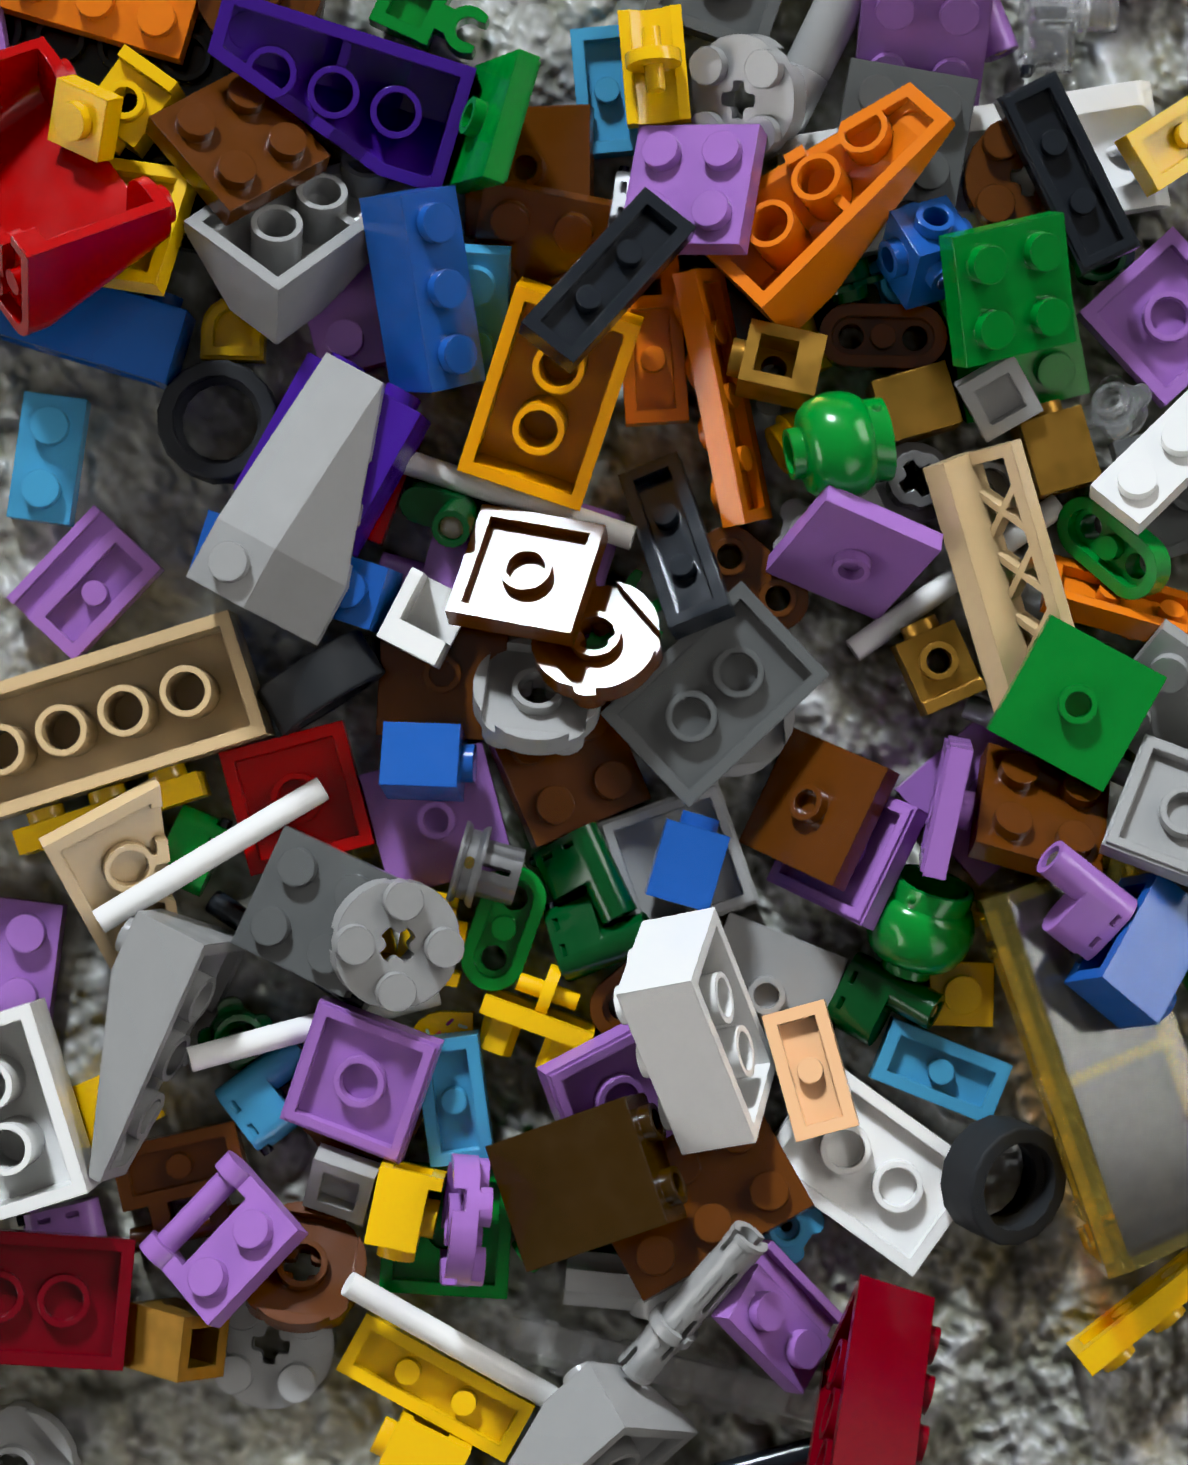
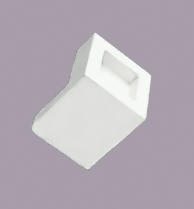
M412 567L376 636L386 643L440 669L461 626L450 625L445 613L452 589Z

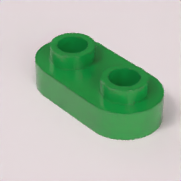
M1089 495L1073 498L1063 506L1057 521V531L1061 544L1071 556L1116 595L1124 599L1135 600L1154 595L1165 587L1171 573L1170 556L1165 545L1148 529L1145 528L1139 535L1135 534L1092 500ZM1096 517L1099 518L1102 525L1101 534L1095 528ZM1140 556L1144 559L1146 573L1140 567Z
M522 867L518 886L522 887L527 893V902L524 907L514 910L508 908L505 904L480 898L464 944L465 950L461 964L469 981L481 989L498 991L511 986L520 977L527 961L546 906L547 894L540 877L526 867ZM499 870L495 872L496 874H500L509 877L510 874ZM495 945L504 950L506 963L501 968L490 969L485 966L482 961V953L486 947Z

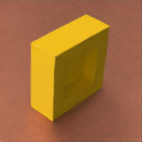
M74 74L57 77L47 140L96 163L114 159L124 97Z
M961 961L952 971L930 976V979L927 980V986L945 995L943 1008L932 1026L993 1027V962Z

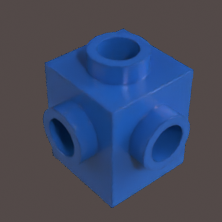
M947 195L920 203H909L889 211L883 239L878 246L876 266L905 310L945 299L939 235L973 228L966 218L961 217Z

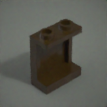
M645 1093L624 1096L485 1146L526 1273L687 1217L684 1207L688 1200L685 1181L678 1168L674 1165L670 1166L662 1143L666 1139V1129L661 1123L658 1107L652 1102L649 1103Z

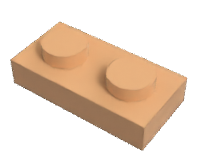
M822 999L761 1016L796 1142L860 1125L826 1000Z

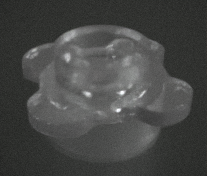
M1117 374L1105 377L1101 380L1098 389L1093 394L1091 404L1082 408L1088 429L1098 427L1106 437L1113 440H1122L1133 436L1143 427L1147 420V405L1152 400V392L1146 384L1140 383L1134 386L1125 383L1121 376Z

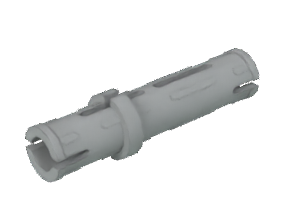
M735 1221L722 1237V1240L683 1282L679 1290L667 1302H660L653 1308L649 1314V1323L645 1329L620 1354L618 1359L619 1363L624 1364L621 1368L630 1379L643 1386L652 1384L657 1375L664 1369V1366L679 1350L688 1349L698 1337L697 1329L702 1325V1322L738 1284L749 1268L768 1250V1244L762 1242L765 1238L755 1227L745 1221Z

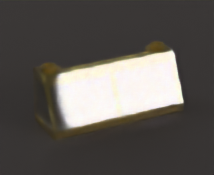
M1104 855L1102 873L1116 884L1119 883L1121 878L1139 875L1136 867ZM1028 875L974 893L975 897L971 911L975 927H981L986 942L993 940L994 943L985 946L988 958L994 961L1074 1198V1201L1071 1202L1075 1215L1086 1223L1076 1227L1085 1256L1108 1279H1112L1135 1271L1188 1246V1051L1174 1009L1166 1018L1160 1021L1159 1025L1119 1029L1064 983L1075 960L1071 957L1069 949L1042 929V924L1049 910L1065 893L1047 879Z

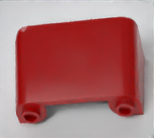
M44 36L0 50V310L12 327L22 336H27L50 327L170 236L171 223L176 220V209L169 191L162 184L156 185L149 177L143 175L128 182L127 186L109 161L96 163L47 140L57 77L77 74L70 61L66 58L60 59Z

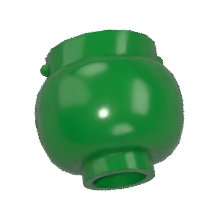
M831 391L815 395L805 401L796 412L794 427L783 430V454L789 477L792 481L802 479L807 491L816 497L828 484L861 497L867 494L875 483L891 481L895 477L897 467L895 435L887 406L880 397L861 399V397L844 391Z
M905 864L874 930L871 931L866 928L868 943L874 952L882 958L881 965L883 968L899 978L914 982H924L929 980L931 975L952 971L967 956L973 943L975 934V923L971 911L975 897L973 889L966 882L950 873H947L946 880L944 881L922 876L918 864Z

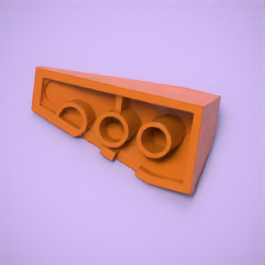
M911 82L905 84L841 121L838 132L807 150L801 144L784 154L785 163L761 176L747 255L705 256L771 323L800 329L840 288L887 222L889 211L895 210L953 130L956 125L955 122Z

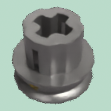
M905 442L897 445L895 477L891 481L875 483V487L886 509L920 524L929 522L936 517L927 482L924 485L927 495L921 497L916 490L905 493L901 489L900 483L906 477L904 468L911 467L915 472L923 471V468L946 458L937 449L924 443Z
M467 821L446 901H453L456 897L463 899L464 904L471 908L473 897L477 896L511 906L523 867L526 849L489 840L492 827H486L481 831L474 829L472 822ZM482 866H485L510 874L509 877L500 874L481 870Z

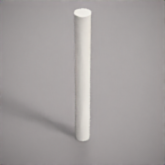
M415 452L406 466L404 475L496 506L604 524L608 534L607 543L626 550H630L636 534V525L582 507L580 511L490 482L458 471V465L419 452Z
M1052 494L1039 503L1046 528L1058 521L1059 513L1063 508L1059 500ZM1010 523L1007 525L1003 535L1007 549L1013 553L1027 543L1025 532L1015 524ZM951 566L845 641L858 661L863 660L901 633V628L918 621L958 592Z
M315 777L94 909L92 912L103 931L107 933L127 921L130 917L135 916L137 911L147 909L329 800V796L318 778Z
M438 992L424 1003L411 1006L405 1011L392 1012L374 1005H370L366 1011L392 1019L440 1006L441 999ZM315 1013L186 1047L191 1071L196 1072L303 1043L306 1040Z
M356 1272L349 1275L342 1287V1296L539 1407H542L544 1402L559 1389V1387Z

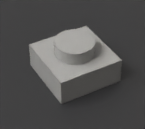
M1015 357L987 363L953 383L979 432L987 443L1044 411Z
M321 1143L313 1159L302 1206L363 1226L371 1208L381 1163Z

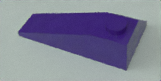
M222 0L208 48L210 55L271 99L278 102L377 175L417 188L443 185L459 131L460 119L467 104L477 68L265 0Z

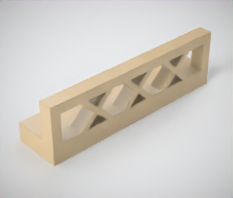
M1021 438L957 454L923 468L994 713L1049 614L1075 627ZM1001 458L1004 459L1011 483L1005 498L989 487L983 463ZM1009 521L1025 532L1029 548L1023 560L1007 549L1003 533ZM1026 583H1029L1043 594L1047 609L1041 621L1025 610L1021 594Z

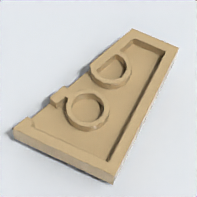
M155 776L38 838L110 969H112L119 953L115 949V943L125 922L105 933L92 911L165 868L171 862L168 839L165 836L163 826L161 788ZM173 893L145 910L163 908L178 914Z

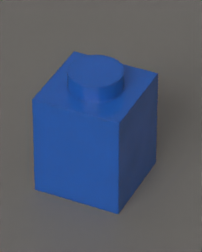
M383 721L379 786L387 799L464 802L465 783H475L477 746L476 744H467L468 739L461 724Z
M686 810L682 811L679 822L666 818L645 888V894L697 910L710 908L731 838L717 833L720 820Z

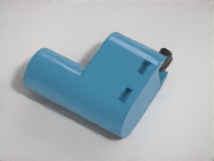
M302 1043L263 1053L215 1090V1095L253 1147L257 1151L260 1150L264 1157L274 1150L272 1146L299 1127L280 1119V1115L287 1097L281 1087L293 1079L304 1046Z

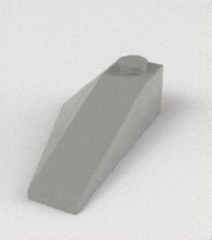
M344 151L341 156V162L327 166L326 171L230 225L225 226L211 208L206 205L184 220V231L230 311L277 345L320 314L369 263L359 198L415 189L417 187L379 176Z
M326 352L217 517L186 577L242 608L318 646L349 589L353 568L350 563L357 526L360 527L363 491L368 464L372 461L386 384Z
M163 908L137 911L136 915L130 917L122 926L115 943V949L119 953L111 969L88 1176L91 1179L100 1183L125 1175L164 1106L165 1096L158 1090L163 1081H169L181 1066L186 1067L188 1064L186 1047L192 1046L190 1045V1033L205 1010L213 1015L216 1014L217 1004L221 999L225 998L246 950L231 943L235 934L234 931Z
M587 1361L575 1366L563 1377V1385L544 1402L508 1465H663L699 1432L690 1419L650 1385L643 1386L630 1379L621 1368L623 1365Z

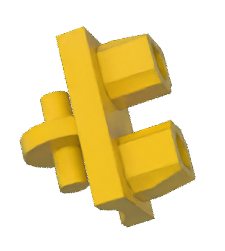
M681 4L651 10H617L628 129L639 128V125L692 123Z
M552 963L546 980L522 972L515 990L539 998L538 1002L503 989L498 991L487 990L479 1010L480 1014L485 1015L480 1033L481 1049L500 1056L511 1057L521 1029L545 1037L535 1067L593 1039L596 1027L591 1021L550 1007V1004L553 1003L575 1011L581 993L558 985L561 971L559 966Z

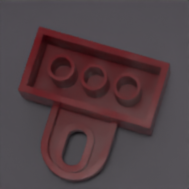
M860 1274L823 1358L807 1465H920L930 1434V1427L921 1424V1414L925 1415L929 1408L936 1380L934 1375L927 1374L926 1371L927 1365L930 1366L935 1358L941 1336V1328L932 1325L935 1297Z

